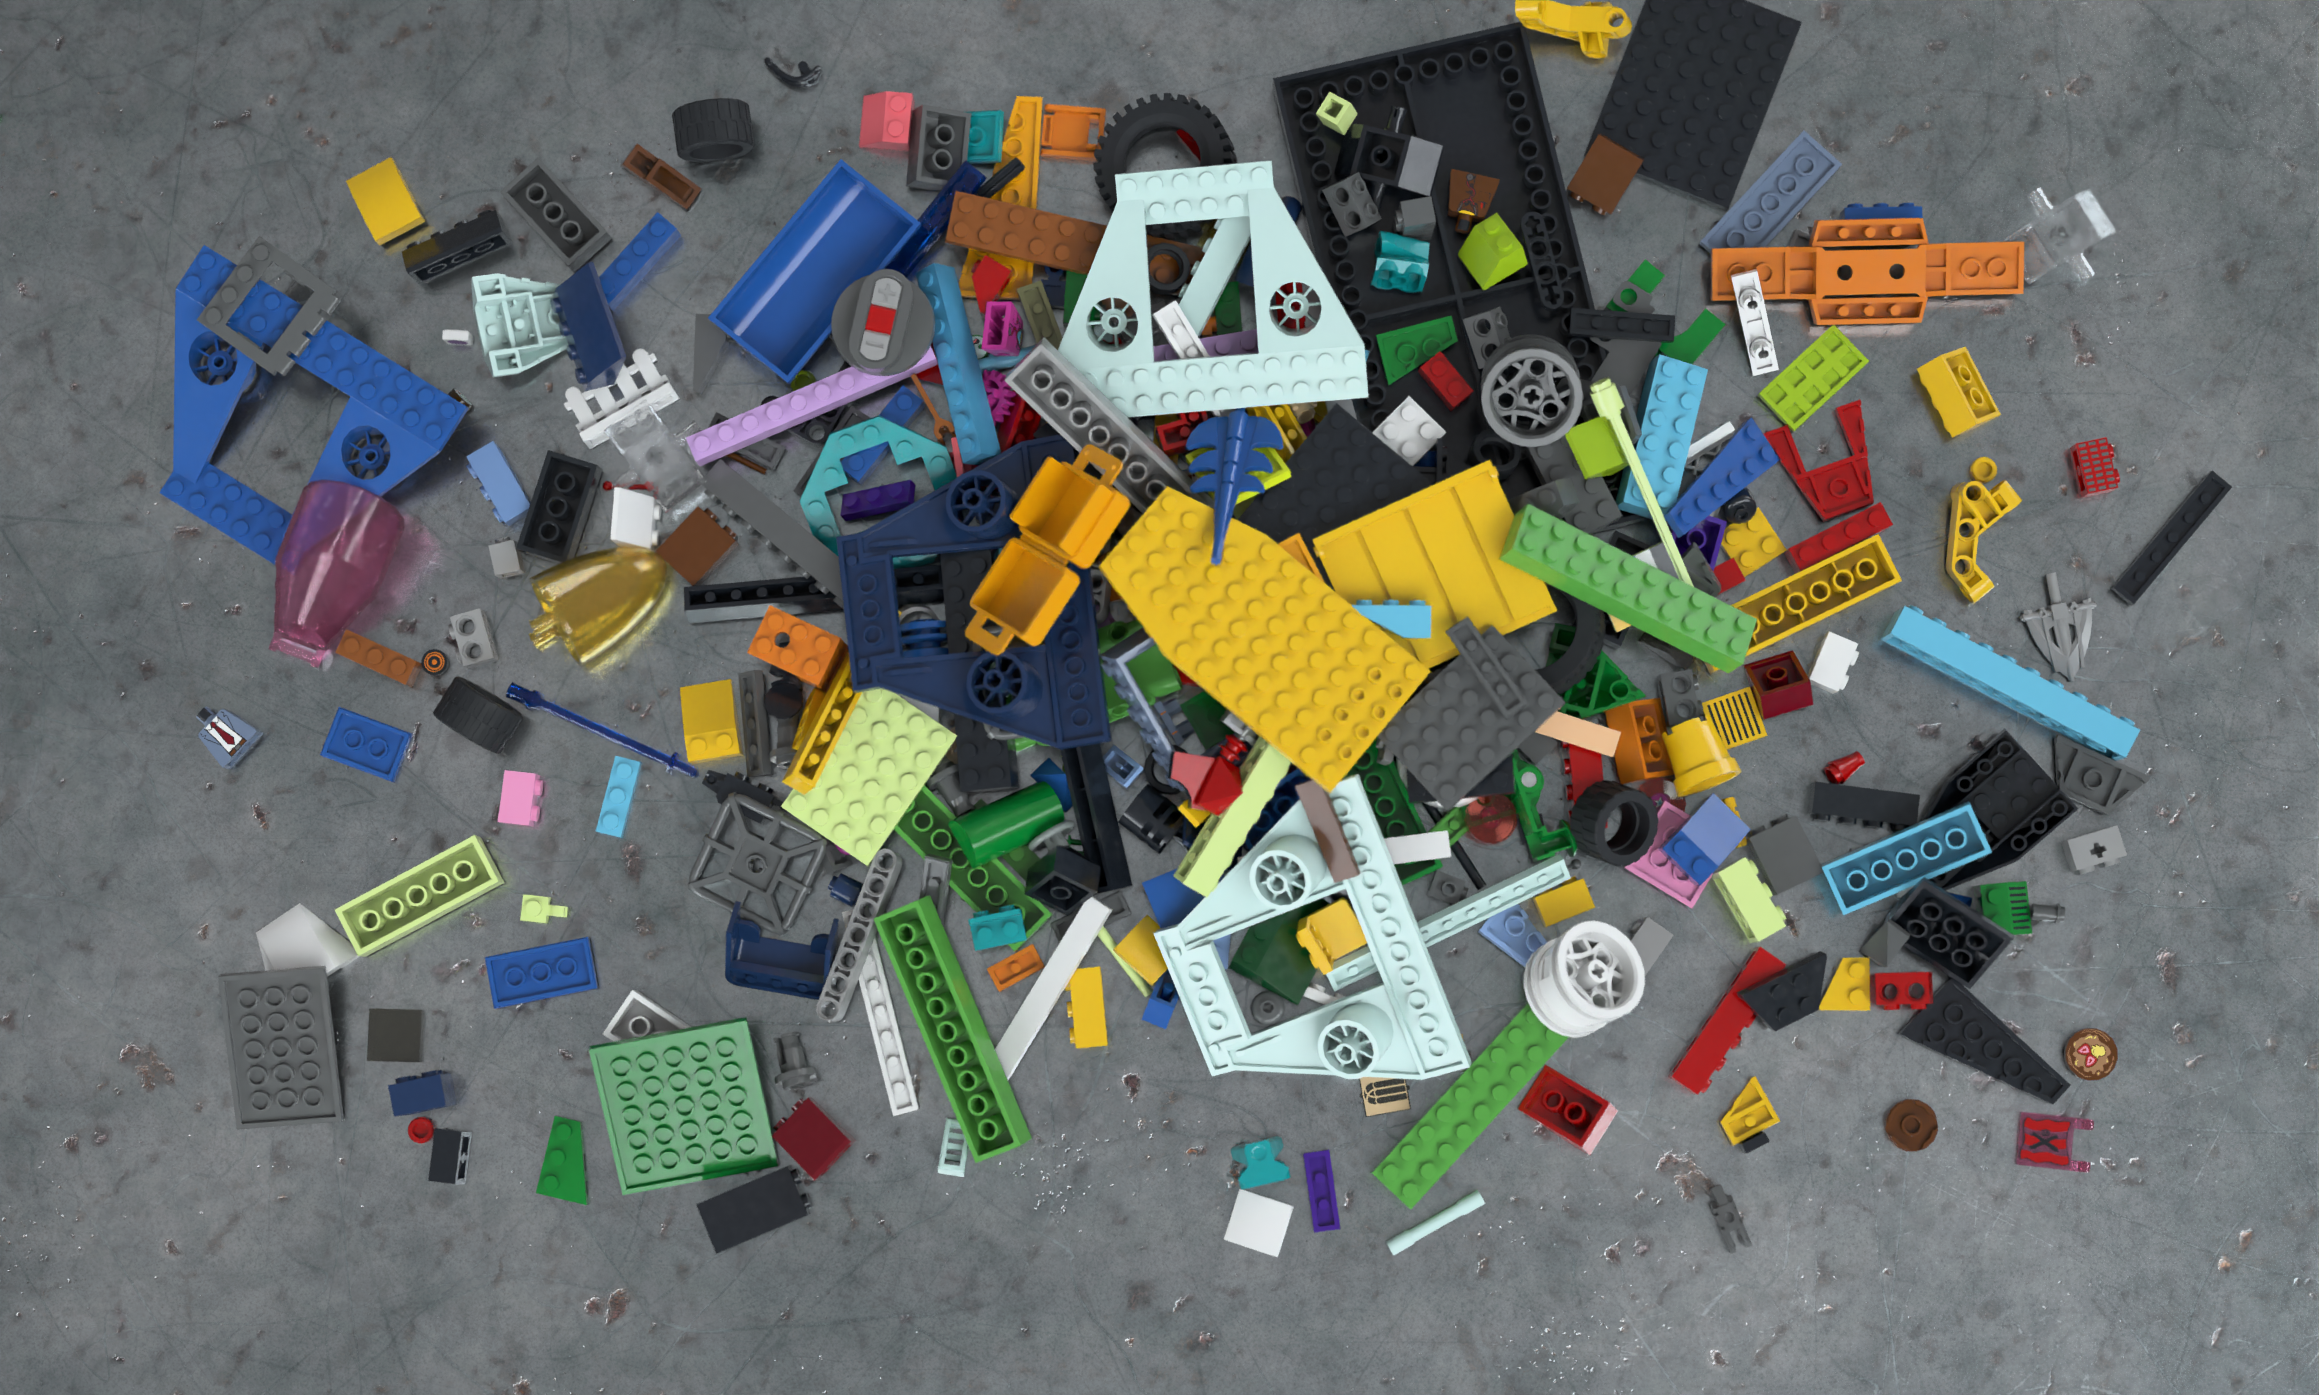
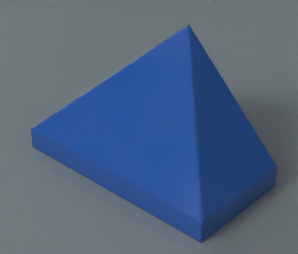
M1050 758L1046 759L1030 776L1036 782L1045 781L1052 787L1060 800L1063 811L1066 813L1073 807L1066 774Z

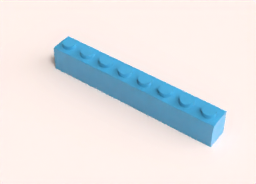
M933 263L915 274L919 288L928 297L934 311L935 333L932 342L962 462L979 466L999 455L1001 450L954 267Z

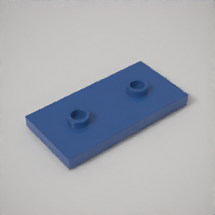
M589 937L485 957L494 1009L598 989Z

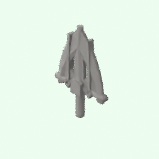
M2056 572L2046 574L2051 605L2047 606V610L2043 607L2038 608L2039 611L2036 612L2023 610L2020 621H2026L2031 636L2042 654L2051 663L2053 672H2060L2068 678V682L2075 681L2074 677L2079 668L2085 667L2084 657L2091 636L2092 609L2097 607L2096 602L2091 601V598L2085 599L2079 604L2070 602L2069 606H2067L2066 602L2062 603ZM2069 624L2074 625L2075 638L2073 643L2071 642ZM2051 627L2054 629L2057 646L2050 638L2049 629Z

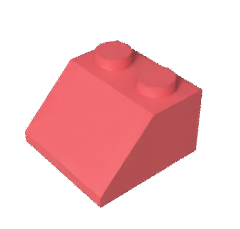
M886 91L864 96L859 147L909 151L912 113L915 104L913 94Z

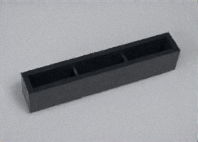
M1100 743L1060 750L1084 856L1101 867L1096 894L1132 886Z

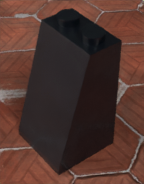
M791 1165L696 1204L716 1254L811 1214L809 1209L812 1208V1204L807 1193L802 1194L799 1186L802 1183V1179L797 1169H792Z

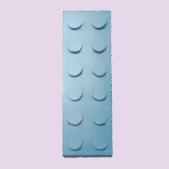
M1659 354L1652 359L1648 366L1636 416L1642 436L1633 446L1664 516L1677 501L1708 369ZM1627 466L1623 469L1616 504L1619 510L1652 519L1630 466Z
M1966 802L1822 864V869L1843 915L1912 887L1924 877L1931 879L1990 854L1992 851L1970 802Z

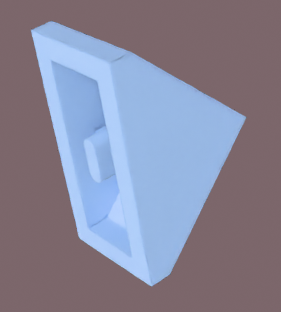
M1115 745L1103 756L1107 774L1126 790L1144 772V768Z

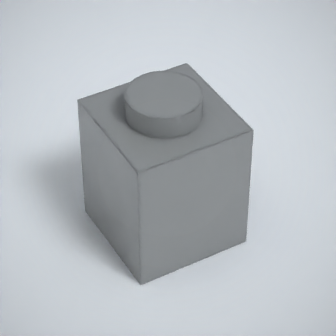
M510 537L497 539L495 544L488 545L494 573L499 579L525 573L521 552L516 549L518 542L514 539L510 540Z

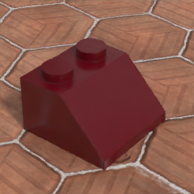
M1793 650L1743 665L1757 708L1764 720L1813 705L1811 681Z

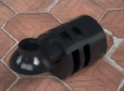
M1147 784L1129 805L1118 823L1159 855L1172 839L1181 844L1185 852L1188 853L1190 848L1182 844L1184 814L1178 809L1177 805Z

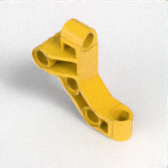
M1515 0L1516 16L1526 28L1578 41L1584 55L1590 58H1606L1609 39L1625 37L1632 29V22L1625 11L1617 6H1612L1608 1L1593 3L1587 1L1581 6H1569L1550 0ZM1623 19L1620 26L1613 27L1615 20Z
M2006 479L1998 483L1990 491L1980 482L1971 481L1955 484L1950 492L1952 510L1946 571L1972 604L1976 603L1994 588L1992 581L1976 564L1978 536L2022 501ZM1967 489L1970 491L1969 498L1966 496ZM1962 523H1966L1969 527V534L1966 537L1961 536L1959 533V527ZM1960 559L1965 563V570L1961 574L1955 569V564Z

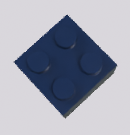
M433 1070L421 1073L422 1078L417 1079V1075L396 1078V1084L388 1085L394 1117L457 1105L451 1074H443L442 1070Z

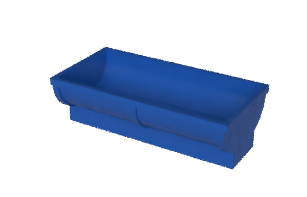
M840 159L711 313L708 319L734 339L741 348L789 384L832 333V313L843 291L856 280L875 271L885 269L909 239L919 230L921 223Z

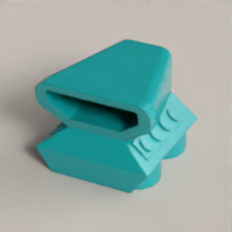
M1379 231L1374 247L1376 263L1371 276V285L1386 290L1398 288L1408 293L1422 291L1429 268V242L1386 231Z
M1269 1137L1231 1148L1232 1158L1246 1165L1237 1177L1241 1190L1291 1178L1290 1167L1279 1159L1275 1160L1283 1149L1281 1137Z

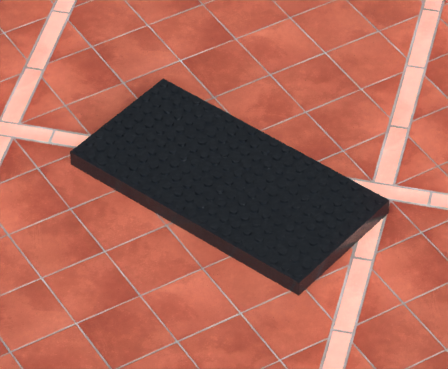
M1521 22L1273 78V91L1302 205L1312 253L1364 342L1365 350L1369 351L1366 361L1368 397L1352 399L1357 420L1373 432L1410 396L1446 431L1442 438L1443 446H1447V454L1470 465L1468 452L1476 436L1492 427L1483 413L1481 400L1483 368H1478L1463 319L1497 307H1501L1502 312L1506 315L1508 321L1507 328L1511 338L1532 334L1554 339L1563 345L1573 356L1579 370L1580 379L1590 381L1593 379L1607 355L1605 349L1593 342L1590 337L1569 336L1570 309H1595L1526 28ZM1329 92L1352 104L1358 113L1352 124L1367 125L1380 129L1386 128L1391 106L1407 109L1401 130L1403 134L1444 146L1431 194L1436 224L1431 239L1425 240V242H1429V268L1422 291L1408 293L1398 288L1379 289L1371 285V276L1376 263L1374 247L1379 231L1393 233L1392 223L1394 222V216H1396L1395 210L1399 209L1401 201L1428 196L1389 187V189L1385 190L1381 211H1378L1382 219L1367 228L1345 237L1322 191L1334 183L1347 178L1334 174L1344 135L1324 125L1316 114ZM1383 157L1382 161L1385 162L1388 157ZM1452 169L1500 179L1498 189L1485 219L1498 213L1523 246L1528 265L1484 291L1458 257V252L1469 234L1455 231L1457 218L1448 215L1449 181ZM1365 182L1366 188L1369 192L1371 185L1368 184L1369 182ZM1528 212L1539 213L1545 222L1564 293L1563 304L1556 311L1545 310L1541 306L1520 230L1522 217ZM1532 218L1525 225L1532 229L1533 235L1528 237L1529 240L1537 237L1535 228L1539 224L1538 222H1533ZM1472 222L1471 231L1479 222ZM1534 243L1531 246L1532 252L1537 256L1544 255L1546 252V248L1542 243ZM1542 267L1538 270L1539 278L1544 281L1550 280L1553 276L1552 271L1547 267ZM1553 283L1546 287L1541 286L1542 290L1547 288L1549 292L1545 300L1555 305L1558 296L1552 295L1551 287L1556 286V284ZM1452 316L1458 341L1441 352L1472 388L1473 393L1454 410L1450 411L1418 373L1420 367L1426 362L1388 386L1375 335ZM1485 319V325L1490 330L1491 325L1489 321ZM1493 344V350H1495L1497 346ZM1535 360L1531 363L1530 367L1533 370L1539 371L1544 368L1545 363L1541 360ZM1510 365L1503 371L1504 375L1508 377L1515 371L1516 367ZM1566 376L1553 378L1556 387L1561 381V379L1565 378ZM1503 393L1499 396V400L1503 403H1508L1513 399L1510 393ZM1547 403L1543 407V410L1547 413H1553L1557 409V405L1554 403ZM1517 415L1518 420H1531L1530 417ZM1578 416L1575 426L1584 423L1582 417ZM1486 444L1480 448L1483 458L1487 461L1490 460L1494 465H1505L1509 461L1507 453L1501 447ZM1435 445L1429 451H1435ZM1528 458L1520 460L1509 477L1499 480L1507 500L1542 486ZM1442 462V472H1445V462ZM1623 469L1613 475L1602 476L1615 502ZM1620 510L1622 517L1618 521L1594 533L1640 523L1646 517Z

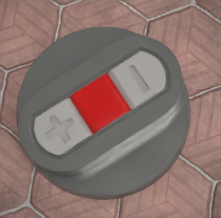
M882 269L856 280L843 291L832 313L831 332L838 352L852 367L870 375L891 376L912 368L925 356L934 338L935 315L928 297L916 284L898 271Z

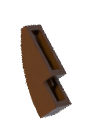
M639 144L634 145L620 165L686 210L702 189Z

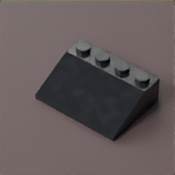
M1925 877L1900 898L1885 919L1886 922L1890 918L1911 934L1903 945L1904 947L1969 989L1972 988L2014 939V935Z

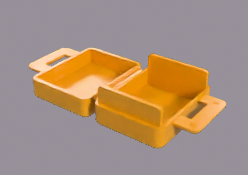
M1088 444L1082 449L1073 465L1067 462L1059 463L1052 457L1046 458L1010 514V519L1019 525V530L1023 535L1020 539L1011 538L1007 542L970 600V606L977 613L965 630L967 638L994 655L1002 654L1014 635L1031 646H1037L1043 641L1080 582L1079 576L1064 565L1070 561L1082 569L1090 567L1129 508V499L1111 487L1123 467L1120 459L1092 444ZM1089 461L1106 470L1100 480L1084 472ZM987 619L1004 628L998 638L982 628Z

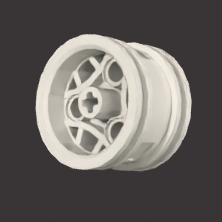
M1587 921L1577 924L1562 933L1558 938L1540 946L1531 954L1524 971V990L1534 1014L1552 1031L1573 1038L1587 1036L1604 1027L1608 1022H1612L1629 1013L1639 1003L1645 985L1643 964L1635 946L1617 928L1598 921Z

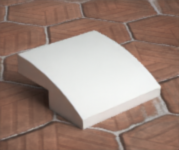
M1239 1189L1224 1240L1278 1257L1294 1206Z

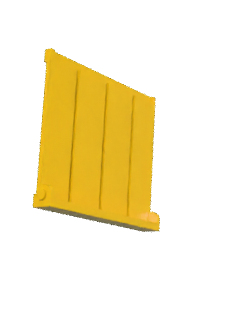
M1490 460L1312 540L1315 546L1313 550L1316 556L1320 557L1335 592L1350 605H1356V600H1372V605H1383V600H1399V605H1409L1410 600H1424L1425 605H1431V638H1402L1372 622L1427 669L1460 655V652L1446 631L1467 616L1480 635L1493 625L1503 636L1557 611L1544 581L1499 559L1514 515L1499 484L1498 471L1495 466H1492Z

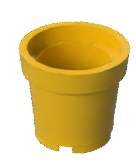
M1710 715L1705 716L1707 721L1701 722L1700 718L1697 717L1672 727L1673 733L1668 736L1666 731L1662 734L1676 778L1673 783L1678 797L1689 796L1711 789L1731 780L1742 772L1736 759L1730 757Z

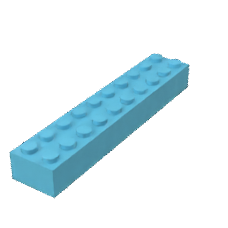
M1904 606L1894 612L1881 637L1882 641L2086 748L2115 761L2127 757L2140 732V729L2134 727L2135 723L2132 720L2122 716L2117 718L2111 715L2109 708L2100 704L2092 705L2087 702L2088 698L2078 692L2070 693L2064 690V685L2052 679L2047 681L2041 678V673L2033 668L2026 667L2024 669L2016 664L2017 660L2004 654L2002 657L1993 652L1994 649L1991 646L1982 642L1977 644L1969 640L1970 636L1960 630L1954 632L1946 628L1947 624L1940 619L1933 617L1931 620L1923 616L1924 612L1915 606Z

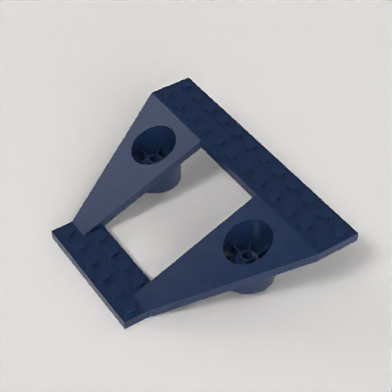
M1061 434L1022 441L969 472L961 474L953 481L863 532L836 537L853 692L859 693L884 689L1060 750L1112 741L1103 668L1101 666L1102 659L1100 657L1101 650L1090 567L1082 569L1070 561L1064 565L1079 576L1080 582L1045 636V645L1007 648L1000 655H994L986 650L904 658L893 558L1004 548L1011 538L1020 539L1023 533L1019 530V525L1010 519V514L1046 458L1052 457L1059 463L1067 462L1071 465L1077 459L1076 449ZM989 485L985 492H981V487ZM998 486L1001 497L992 498L991 494ZM1000 503L998 512L995 514L993 512L994 504ZM969 509L970 512L964 519L962 510ZM990 514L995 516L985 524V517ZM975 516L979 518L980 526H968ZM1011 664L1006 672L1002 671V665ZM1019 667L1022 678L1014 679L1012 674ZM1022 683L1019 694H1016L1014 692L1016 684ZM989 689L991 693L985 700L983 690ZM1011 694L1014 695L1016 698L1006 705V697H1009ZM996 696L1000 698L1001 708H991L989 706Z

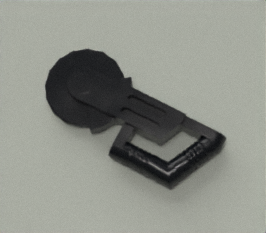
M790 641L781 642L778 647H786ZM771 665L769 673L783 678L771 683L772 688L765 695L764 704L766 710L777 719L785 720L792 718L799 713L803 706L802 681L797 676Z

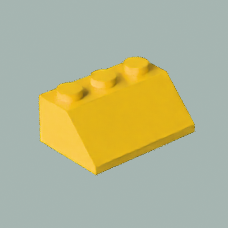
M1966 346L1940 355L1917 368L1920 381L1927 388L1932 398V404L1939 411L1944 427L1952 438L2001 415Z

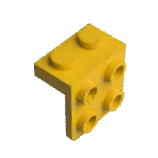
M1344 898L1300 919L1298 923L1297 940L1302 947L1306 946L1310 952L1309 958L1316 969L1320 968L1323 975L1333 971L1335 959L1367 944L1359 920L1348 901Z

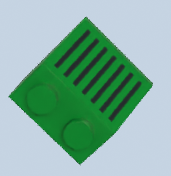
M2026 881L1973 886L1977 912L2012 935L2032 934Z

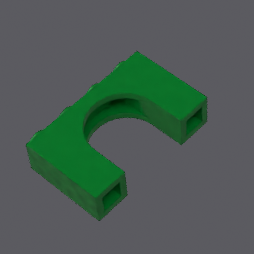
M1645 259L1627 281L1651 295L1662 282L1665 275ZM1627 288L1621 292L1620 298L1624 304L1631 305L1636 302L1637 294L1633 289ZM1613 298L1604 309L1628 312L1616 305ZM1705 308L1684 333L1674 336L1673 343L1661 342L1662 345L1654 358L1660 354L1693 365L1726 324Z

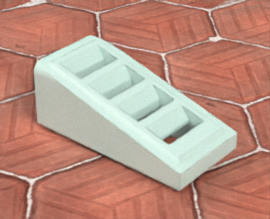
M946 1118L938 1173L964 1177L969 1146L964 1134L950 1132V1128L961 1129L958 1120ZM948 1139L964 1141L963 1145L948 1143ZM947 1150L962 1152V1155L947 1154L946 1152ZM945 1161L958 1162L960 1166L945 1164Z

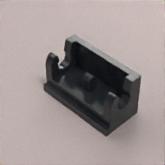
M435 1128L428 1181L466 1184L472 1131Z

